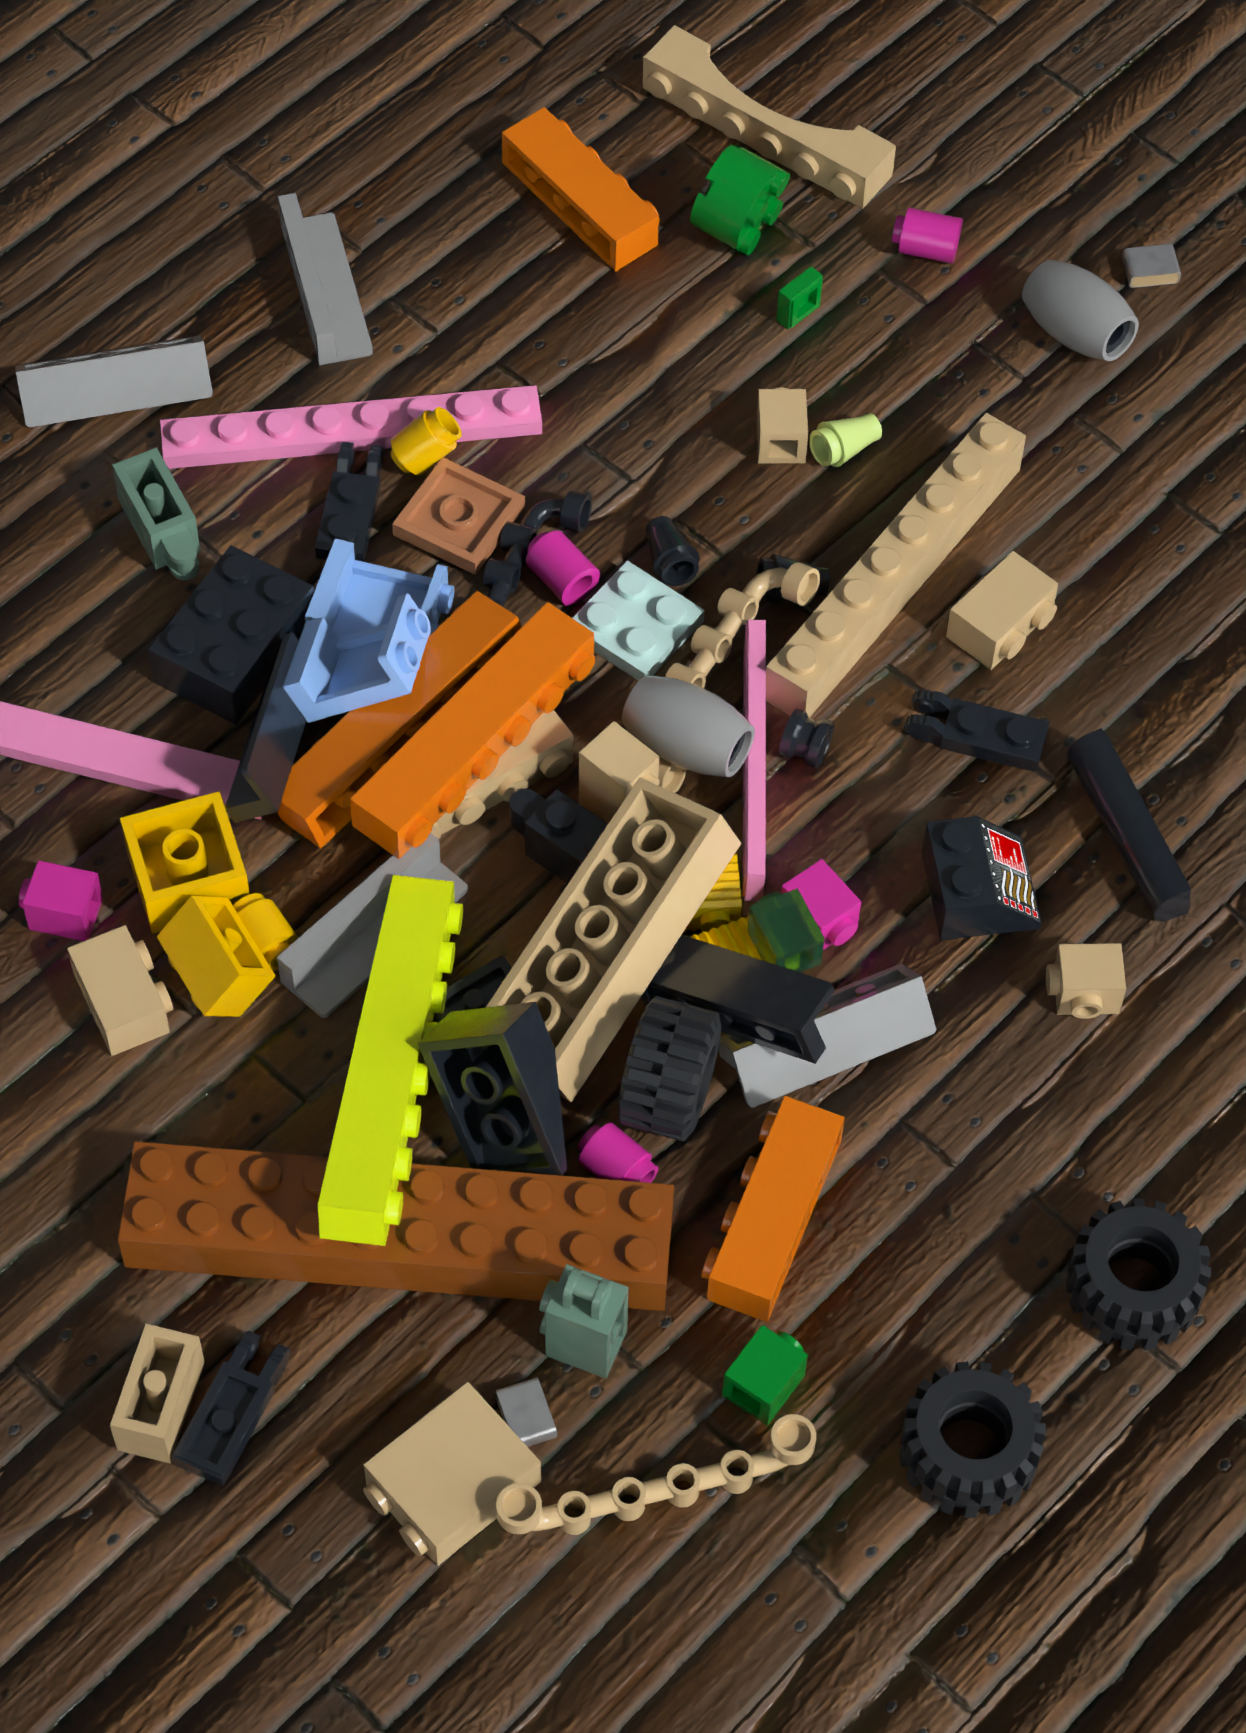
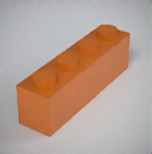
M543 107L502 132V163L615 272L658 246L660 219L656 208L649 201H643L629 187L626 179L621 174L614 173L607 167L591 146H585L572 133L564 120H558Z
M784 1096L777 1114L771 1111L767 1113L758 1141L765 1143L759 1158L749 1157L740 1180V1186L746 1188L740 1203L730 1202L721 1226V1232L727 1233L721 1249L715 1247L710 1249L702 1270L701 1277L708 1280V1301L765 1322L769 1321L840 1146L845 1121L844 1116L788 1096Z

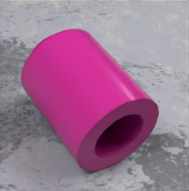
M908 207L906 216L897 215L892 242L900 243L899 253L953 264L963 219Z
M556 530L540 533L528 546L526 565L564 605H573L583 600L597 585L600 571L563 532Z

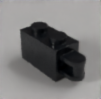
M519 789L509 799L511 811L510 824L514 830L525 837V855L568 884L608 823L557 789L547 800L530 789Z

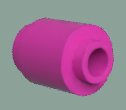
M608 1123L602 1128L599 1125L593 1126L585 1133L577 1147L581 1152L578 1164L597 1179L652 1183L658 1172V1167L651 1162L652 1155L613 1123Z

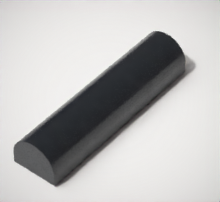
M1100 728L1082 736L1070 746L1067 757L1154 919L1163 922L1188 914L1191 887L1105 730L1103 731Z

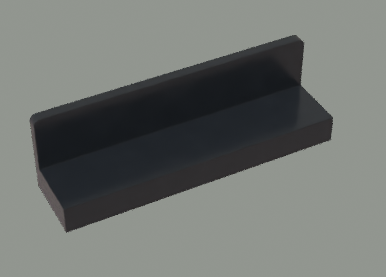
M293 632L284 635L274 668L269 671L225 806L226 812L235 823L278 812L304 730L306 719L283 688L299 643Z
M681 935L641 998L645 1006L655 996L718 1012L722 1033L816 1064L825 1051L826 1046L814 1020L834 992V988L829 981Z

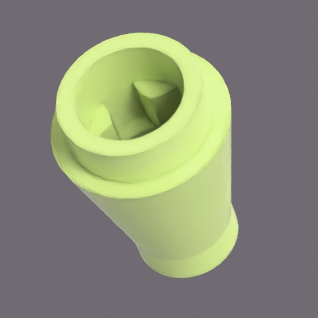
M871 413L861 417L821 422L817 429L810 434V449L816 461L822 466L831 465L839 467L869 444L879 440L882 436V428L877 417Z

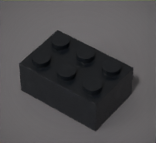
M230 545L148 649L154 683L237 725L263 691L269 671L274 668L284 635L293 632L297 639L300 640L306 623L305 615L314 594L313 585Z

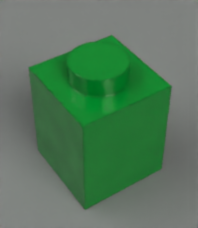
M762 1324L725 1372L722 1396L768 1426L805 1377L808 1354L803 1352L801 1344L791 1335L783 1331L775 1333Z

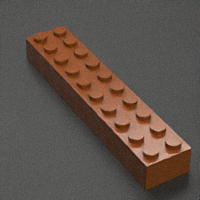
M134 1141L118 1236L126 1268L541 1301L549 1281L552 1279L559 1282L566 1264L629 1287L628 1308L665 1311L674 1201V1185L411 1164L409 1180H399L397 1192H403L399 1225L390 1224L386 1246L320 1238L318 1202L329 1157Z

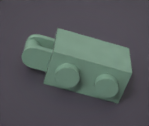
M157 447L112 464L118 500L155 569L168 566L172 575L177 579L189 580L194 578L200 570L197 553L201 552L196 518Z
M566 1264L559 1282L552 1279L549 1281L540 1302L539 1311L545 1313L541 1322L540 1333L545 1335L546 1356L607 1379L627 1333L629 1287Z

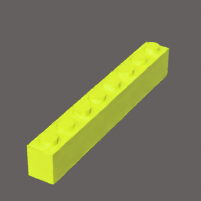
M393 875L318 1202L319 1236L321 1239L386 1246L390 1224L399 1225L403 1192H397L399 1180H409L412 1148H406L408 1137H418L421 1106L415 1105L417 1095L426 1096L430 1076L429 1069L426 1063H424L423 1055L417 1043L438 1024V1022H433L434 1013L443 1014L447 982H441L442 974L452 973L455 943L449 942L451 934L459 935L462 926L463 904L455 903L453 881Z

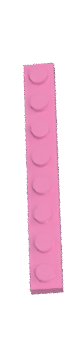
M537 385L160 420L163 460L168 469L334 454L339 453L342 441L354 443L355 452L370 450L372 445L388 449L392 448L391 438L425 410L433 411L437 407L447 410L459 424L462 436L456 442L542 434V418Z

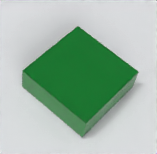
M810 266L779 290L776 321L787 330L793 328L820 307L823 281L821 273Z

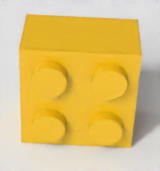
M220 791L120 818L127 854L152 934L161 932L191 895L228 897L232 905H234L238 900L250 894L247 874Z

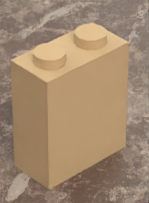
M467 1382L364 1464L367 1486L363 1491L367 1499L381 1515L385 1516L390 1512L403 1526L399 1529L400 1535L417 1556L421 1557L426 1553L439 1566L497 1518V1497L506 1486L513 1483H525L534 1488L541 1483V1461L473 1386Z

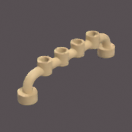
M796 562L789 569H768L756 575L742 592L733 588L726 589L718 602V613L724 616L716 629L706 625L700 626L694 633L691 641V650L697 656L689 667L680 663H674L668 669L665 677L692 683L704 689L705 677L716 662L721 663L728 657L732 648V639L742 625H746L748 620L755 619L759 608V601L763 595L773 588L781 587V594L784 599L805 606L811 602L818 590L820 583L819 571ZM659 757V786L676 793L685 779L686 769L680 768Z
M797 1414L785 1415L779 1418L773 1425L770 1438L771 1449L751 1455L742 1450H732L724 1455L720 1463L696 1469L689 1464H677L669 1470L667 1476L644 1482L633 1477H625L618 1480L612 1490L589 1496L579 1491H569L561 1496L557 1504L542 1507L541 1497L535 1488L525 1483H513L506 1486L497 1497V1519L501 1527L512 1534H526L531 1531L560 1527L567 1534L578 1535L588 1529L591 1518L614 1513L621 1520L633 1521L643 1514L646 1504L668 1499L674 1506L688 1507L696 1502L699 1491L722 1486L730 1493L740 1494L750 1488L753 1477L778 1471L788 1465H798L806 1462L812 1456L815 1449L816 1430L813 1424L804 1416ZM737 1467L744 1470L745 1474L733 1476L728 1470ZM679 1481H686L692 1487L687 1490H680L674 1484ZM624 1495H633L638 1500L632 1504H626L620 1498ZM577 1508L583 1514L572 1518L567 1516L565 1512L569 1509Z

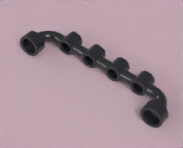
M569 491L565 499L552 498L540 501L532 506L520 524L508 521L503 528L500 540L501 549L508 552L503 561L493 558L489 559L484 570L483 584L485 587L490 588L487 597L504 607L509 594L514 593L518 587L521 568L528 554V546L538 535V530L544 521L557 517L560 518L562 528L583 532L591 515V495Z

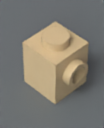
M1121 943L1059 944L1055 963L1047 964L1046 991L1047 995L1056 996L1057 1015H1073L1077 1018L1089 1019L1100 1014L1120 1013L1126 992Z

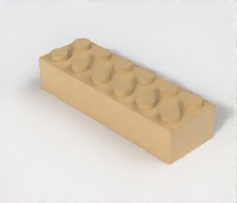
M639 777L486 1006L494 1007L536 1002L555 1048L560 1096L570 1102L577 1095L741 845V842L721 814Z

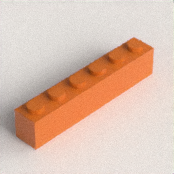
M476 591L462 605L457 607L451 616L428 637L410 694L348 711L347 715L327 734L317 740L312 748L292 766L277 812L281 820L320 849L328 843L352 819L350 798L522 628L518 616L479 591Z
M547 602L350 798L352 826L398 859L412 846L417 848L422 845L430 835L433 825L445 812L448 814L454 812L464 800L466 791L478 779L484 780L494 771L501 755L511 745L513 747L520 745L529 734L532 724L543 713L549 714L558 706L564 691L575 680L582 681L587 677L596 660L594 656V633Z

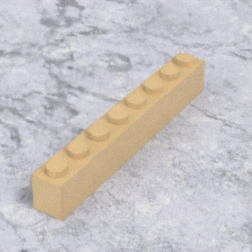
M988 413L984 414L766 666V701L789 716L798 708L806 711L808 717H811L1020 471L1026 439L1025 434Z

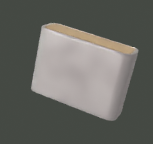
M1172 244L1133 247L1123 250L1122 261L1130 288L1169 285L1180 281L1181 272Z
M538 1377L495 1390L496 1400L504 1422L527 1447L557 1438V1430Z

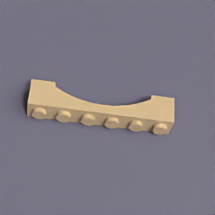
M675 25L643 57V88L653 96L664 99L684 110L691 117L700 119L722 131L727 137L744 143L758 151L762 156L773 159L793 170L800 177L824 187L842 200H847L863 209L893 176L895 144L860 125L854 130L825 128L791 119L764 107L738 90L723 76L710 59V44Z

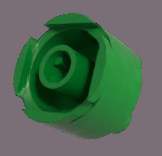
M731 144L721 153L710 169L706 179L711 182L705 195L698 193L691 211L690 223L728 246L746 255H750L760 239L761 231L759 229L764 223L769 226L773 225L782 210L783 201L777 198L784 191L789 181L790 173L743 147Z

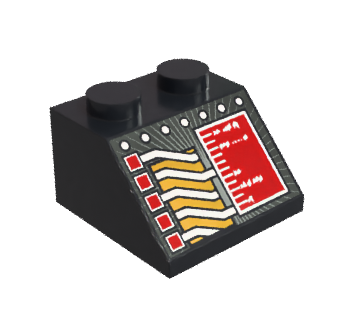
M978 816L927 822L922 858L940 941L1041 929L1042 922L1021 836Z

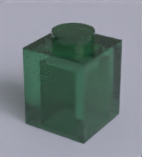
M798 888L783 894L779 892L767 894L750 906L747 932L763 961L797 972L821 965L825 938Z

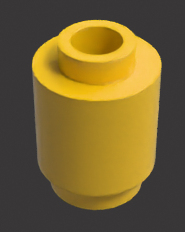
M437 407L433 411L425 410L391 438V457L402 471L422 475L456 448V441L462 436L461 428L455 418L444 408Z
M260 893L249 894L238 900L233 907L273 971L279 970L277 957L294 943L298 936L272 900L265 899Z

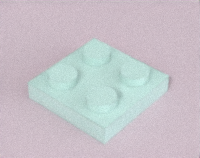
M627 560L577 612L573 619L594 633L595 653L639 681L644 676H653L704 622L705 610Z

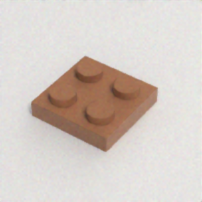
M443 457L392 523L393 535L476 575L499 544L505 524L508 521L515 522L524 510L525 496Z

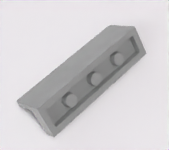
M296 193L278 196L281 229L319 366L372 355V343L335 215L333 213H325L303 218Z
M201 335L15 366L25 423L28 427L211 397L213 394L204 341Z
M430 833L422 845L417 848L412 846L400 859L394 855L390 857L277 957L280 982L321 1018H327L369 980L393 875L453 881L455 903L467 893V884L441 863L439 839L432 833Z
M901 963L834 990L814 1020L826 1046L825 1051L816 1064L728 1034L720 1037L718 1050L720 1057L736 1069L746 1104L750 1107H756L932 1035L936 1032V1026L922 976Z

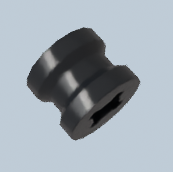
M796 708L791 714L780 742L779 755L786 758L793 756L805 759L808 766L817 769L829 748L835 723L827 719L820 721L810 719L806 711Z

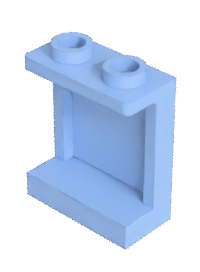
M335 539L306 612L305 619L307 622L323 617L337 638L388 624L397 597L408 593L417 607L426 613L431 626V635L440 626L437 623L441 613L448 614L450 612L455 588L452 585H448L447 566L437 564L431 578L355 560L354 543Z
M407 593L397 597L388 624L337 638L323 617L307 621L283 688L308 723L410 694L431 632L429 619L426 613L417 607L411 596Z

